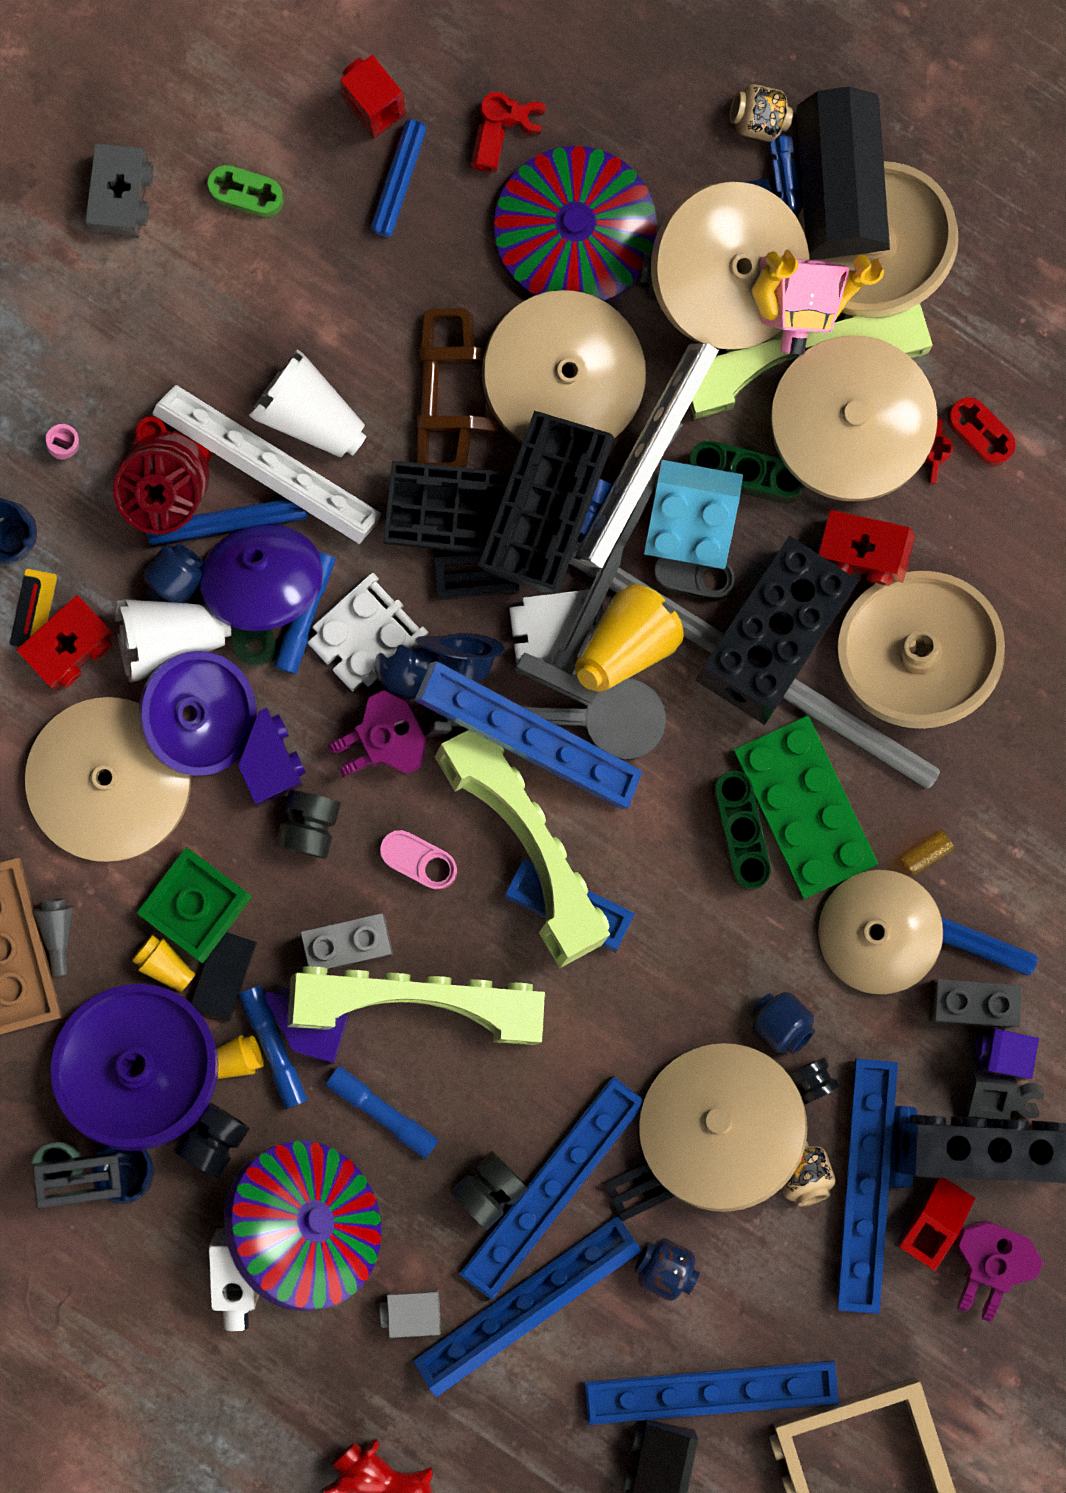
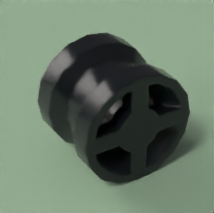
M825 1057L789 1074L801 1091L800 1095L804 1105L840 1087L837 1079L830 1077L827 1071L829 1064Z

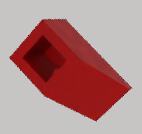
M938 1177L897 1239L895 1245L935 1271L958 1237L976 1198L948 1179Z

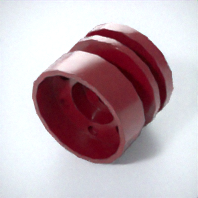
M160 432L146 436L134 445L114 478L113 497L118 512L128 524L145 533L161 535L177 531L190 521L208 489L210 470L206 457L194 442L180 434ZM158 484L163 485L165 489L158 494L152 490Z

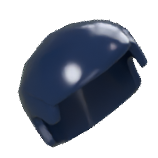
M0 498V563L11 564L23 560L30 553L37 540V525L33 516L23 505Z
M398 645L395 654L391 657H386L383 653H379L376 656L373 667L380 684L388 693L398 698L409 700L416 698L429 664L438 662V659L434 652L422 647L412 650L403 645Z
M105 1147L98 1151L96 1155L112 1152L118 1155L121 1197L107 1198L108 1202L130 1204L139 1200L148 1192L152 1185L155 1168L151 1155L146 1150L124 1151ZM109 1165L92 1167L91 1172L109 1170ZM110 1180L93 1182L94 1188L111 1186Z

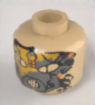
M750 84L742 92L737 91L729 117L730 122L735 124V129L739 135L769 142L774 141L781 131L789 129L793 109L788 107L787 97L783 91Z
M806 1141L804 1153L796 1171L781 1188L785 1198L790 1201H797L798 1206H808L823 1201L830 1196L829 1190L836 1181L826 1151L818 1146L809 1147Z

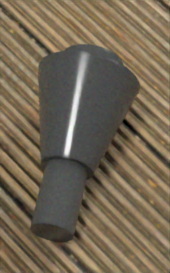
M64 898L40 901L41 908L34 909L33 914L45 946L49 950L52 976L67 975L66 948L69 942L74 906L65 905Z

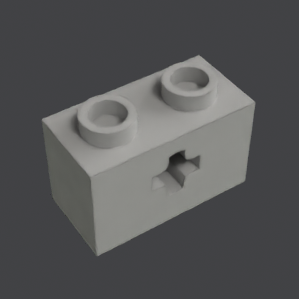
M383 913L301 932L308 966L323 967L332 970L394 955Z

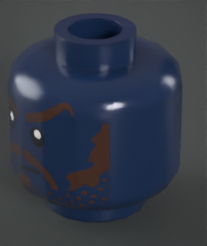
M665 1238L659 1239L654 1244L648 1242L641 1252L634 1272L639 1274V1284L642 1288L668 1301L677 1299L682 1292L689 1295L695 1287L700 1274L699 1271L694 1269L696 1263L694 1253Z

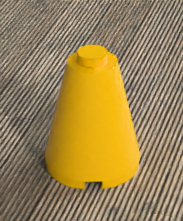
M632 584L614 595L575 663L577 678L585 688L596 692H604L670 656L680 646L684 637L681 620L675 610L671 614L662 605L665 599L658 592L643 585Z

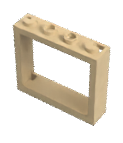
M917 1378L909 1379L841 1401L839 1404H831L773 1423L776 1434L769 1436L776 1461L784 1459L789 1475L782 1477L786 1493H809L792 1436L904 1400L906 1401L935 1493H956L920 1381Z

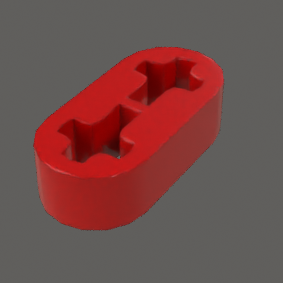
M962 398L954 404L948 416L949 426L953 432L986 464L998 466L1007 462L1015 452L1016 447L1015 438L1007 427L976 398ZM962 408L966 412L971 408L974 409L977 413L974 421L981 430L978 431L969 422L964 426L958 421L961 417L959 409ZM985 432L994 441L1002 438L1005 441L1002 449L1006 454L1002 455L999 452H995L991 455L987 451L990 443L982 434Z

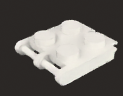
M371 573L313 626L317 634L308 642V645L327 665L337 656L342 659L333 669V672L352 692L362 683L370 688L378 681L373 665L379 653H383L386 657H391L395 654L398 645L413 649L417 645L415 638L427 636L429 633L424 627L419 628L402 610L404 605L399 600L394 601L377 583L379 578L374 573ZM370 588H372V590L384 601V603L388 606L387 609H385L375 598V596H373L368 591ZM394 615H396L408 627V629L413 633L412 636H410L404 630V628L393 618Z
M589 590L523 597L524 606L509 608L513 637H528V642L514 644L516 665L524 652L551 663L557 648L562 649ZM602 604L596 615V625L603 616ZM591 625L577 657L580 656L596 626Z

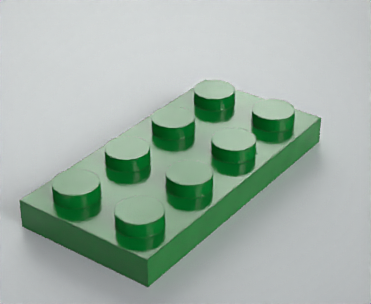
M809 715L733 750L743 773L749 777L752 783L758 806L803 900L879 865Z

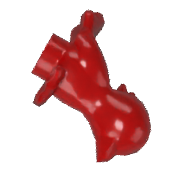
M378 1439L371 1440L364 1449L354 1442L332 1462L331 1466L339 1476L333 1483L323 1487L320 1493H432L430 1484L433 1477L432 1467L417 1472H398L393 1470L382 1457L375 1454L380 1445Z

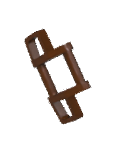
M464 308L428 309L424 313L422 348L419 350V362L423 363L421 416L416 417V430L418 431L417 463L466 468L471 433L484 435L504 434V429L494 417L486 397L484 417L437 416L439 364H474L482 366L486 348L475 347L473 315ZM439 319H462L464 347H433L436 321ZM429 432H460L457 457L453 462H429Z

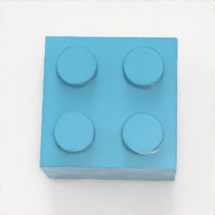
M661 460L644 554L725 569L740 500L743 474Z

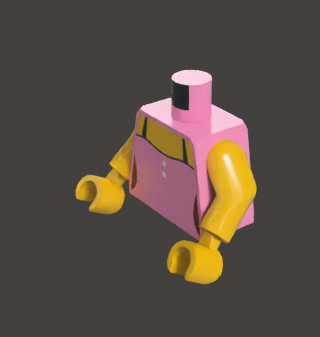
M789 249L784 251L782 257L776 251L769 252L766 256H761L760 275L754 283L751 292L761 315L762 323L783 329L780 351L804 355L808 331L830 332L833 329L835 320L848 301L864 284H875L882 279L884 269L879 260L874 259L870 263L867 256L858 255L853 261L855 270L849 271L850 267L829 261L796 259Z

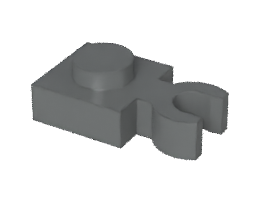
M974 1073L966 1103V1111L968 1117L1009 1119L1011 1111H1018L1025 1118L1039 1117L1037 1104L1026 1102L1033 1098L1043 1099L1044 1093L1041 1085L1036 1083H1026L1017 1087L1015 1077Z

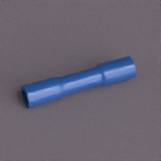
M318 552L323 568V580L319 594L313 604L301 616L290 623L288 630L284 634L273 666L276 669L297 675L308 643V633L336 561L335 557L322 552Z
M262 985L238 994L250 1025L255 1030L269 1063L272 1079L285 1110L308 1101L297 1071L289 1060L276 1028L275 1017L265 1000L266 995Z
M339 1066L325 1084L326 1087L353 1107L361 1109L392 1132L397 1140L424 1160L439 1142L437 1137L413 1119L402 1115L343 1067Z

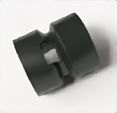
M289 789L284 809L289 818L287 822L281 823L275 846L327 859L332 841L328 828L336 825L341 802Z
M493 1151L475 1166L477 1174L474 1177L466 1175L450 1191L462 1207L486 1230L503 1215L502 1206L504 1204L513 1205L529 1190L524 1182Z

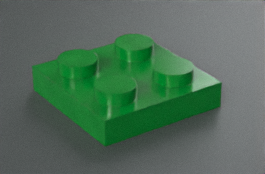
M185 847L138 910L137 914L195 959L204 963L253 896L194 851Z

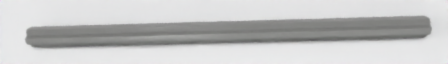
M577 541L569 564L595 579L599 568L588 567L575 560V555L581 546V543ZM618 568L609 589L617 593L632 584L649 586L621 568ZM660 594L665 599L662 605L670 614L675 610L679 616L684 636L712 653L724 633ZM748 658L752 666L763 668L758 660ZM797 679L793 681L784 695L783 699L921 786L930 788L940 774V770Z

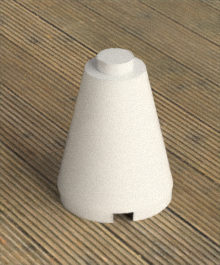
M297 349L286 361L289 363L286 368L279 371L270 382L249 416L257 422L340 458L346 452L353 456L367 437L361 432L365 424L309 359Z
M125 599L115 601V622L123 620L124 624L120 625V634H117L124 671L126 676H129V682H136L149 677L164 661L178 654L192 651L210 652L225 645V637L231 636V626L218 620L205 604Z

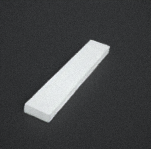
M696 343L688 345L575 555V560L583 565L597 568L603 567L719 351L710 344Z
M175 385L155 406L152 415L358 544L365 539L378 523L381 517L380 512L179 386Z

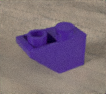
M267 708L258 712L238 765L254 802L258 806L289 793V789L296 790L304 786L300 776L306 774L297 752L289 754L282 740L288 737L289 734L280 714L272 717Z
M279 986L277 993L267 991L265 1000L291 1049L294 1052L335 1063L349 1014H343L335 1018V1027L330 1030L287 1027L290 988Z
M984 1029L983 1036L976 1037L973 1049V1060L979 1061L977 1070L1032 1079L1039 1038L999 1029Z

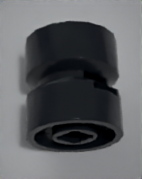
M209 1102L201 1117L195 1122V1128L184 1132L173 1151L202 1171L219 1178L231 1160L228 1151L230 1148H238L250 1127L227 1111Z

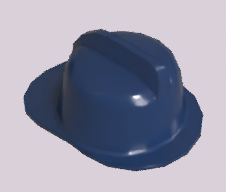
M474 633L418 636L415 638L417 645L436 654L439 663L475 682H481L487 678L495 657L502 655L504 652V646L498 640Z

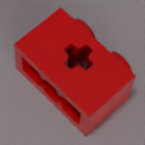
M373 54L365 60L362 58L354 60L344 69L342 73L344 76L340 78L344 102L374 139L406 115L403 92Z
M830 510L819 555L850 575L852 571L866 574V580L879 585L890 586L892 580L904 582L916 535L908 526ZM870 543L874 548V553L866 552L864 558H862L858 553V548L865 549L867 544Z
M76 595L16 651L56 691L60 686L64 689L71 686L82 675L80 668L90 658L97 661L104 656L113 646L110 640L115 634L79 595ZM66 637L71 641L75 640L73 644L77 650L72 654L68 651L62 652L64 645L61 642Z

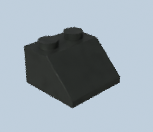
M645 1420L644 1430L639 1428L635 1430L631 1453L638 1454L635 1471L627 1470L623 1493H688L699 1440L695 1430Z

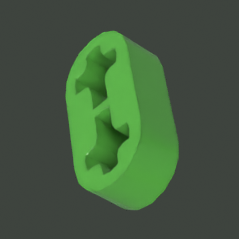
M228 165L217 167L208 177V188L212 198L223 206L255 216L269 218L279 213L284 205L281 186L277 181L269 177ZM227 176L232 177L234 185L243 190L240 192L229 189L227 194L223 195L217 182H225ZM269 188L271 189L272 197L276 200L274 202L268 201L265 207L260 206L256 196L249 195L250 191L263 194L265 189Z

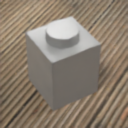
M439 1289L389 1292L387 1295L388 1302L380 1303L381 1328H389V1338L440 1335Z

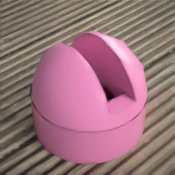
M58 424L50 428L46 434L48 452L56 459L66 460L72 458L79 448V437L76 430L66 424ZM55 440L56 442L69 447V449L66 450L52 443Z

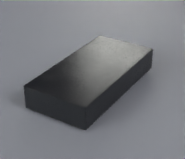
M228 932L225 933L206 959L191 1003L196 1010L231 1021L239 997L238 994L241 992L257 942Z

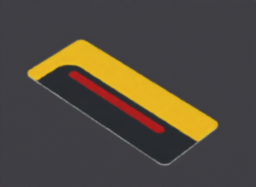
M33 569L25 570L10 639L12 646L20 647L48 621L57 581L56 574Z

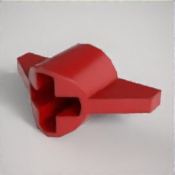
M938 418L934 442L925 460L926 463L931 465L929 484L937 483L939 466L948 460L953 451L951 440L942 435L943 419Z

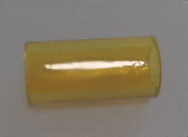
M940 829L901 855L900 858L909 873L915 877L954 851L955 847L947 834Z

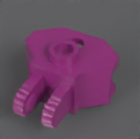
M383 690L368 698L363 723L355 727L357 731L328 745L331 754H339L362 741L368 754L356 760L353 759L339 768L342 777H347L370 765L377 767L381 764L404 775H408L421 768L427 742L408 702ZM398 725H408V732L405 735L396 734L395 731Z
M986 1220L962 1227L954 1245L967 1266L964 1275L968 1278L960 1296L957 1309L967 1312L974 1302L979 1283H984L991 1286L992 1289L984 1303L981 1318L992 1322L1004 1292L1009 1294L1011 1286L1036 1279L1039 1276L1044 1262L1031 1239ZM1004 1238L1006 1240V1248L1003 1251H998L997 1243L1000 1239Z

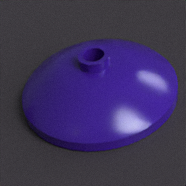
M267 524L240 529L216 544L202 565V576L199 583L207 608L218 620L240 630L264 631L292 622L313 604L322 586L323 568L317 549L307 537L289 527Z
M192 651L173 656L154 670L143 688L138 716L143 739L156 759L176 772L202 776L222 771L242 756L257 717V708L249 681L234 663L215 653ZM186 706L191 710V717L187 721L182 715L183 709Z

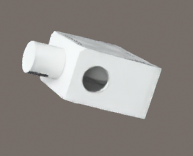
M225 1228L216 1229L209 1246L212 1310L223 1311L224 1330L243 1331L249 1328L248 1310L255 1309L259 1294L246 1283L237 1270L227 1246ZM230 1283H235L239 1285L240 1288L233 1287Z

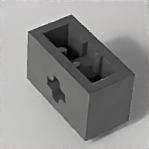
M95 143L86 214V225L91 233L139 238L140 226H147L149 202L144 201L145 186H152L154 163L148 161L144 148ZM121 184H126L129 191H123L122 197L117 198L114 191H119Z
M935 979L932 982L930 1021L1020 1027L1022 985Z

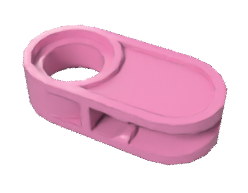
M403 830L393 831L383 839L380 847L381 856L384 862L392 869L434 890L445 889L455 881L457 865L453 857L447 852ZM435 858L444 859L450 868L448 877L441 882L431 881L426 875L427 864Z

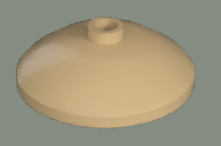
M871 870L847 879L829 896L819 920V944L826 963L844 983L866 993L891 994L912 987L921 981L932 969L942 948L943 922L935 900L920 883L898 872ZM875 924H880L885 929V935L881 940H875L871 937L870 930Z

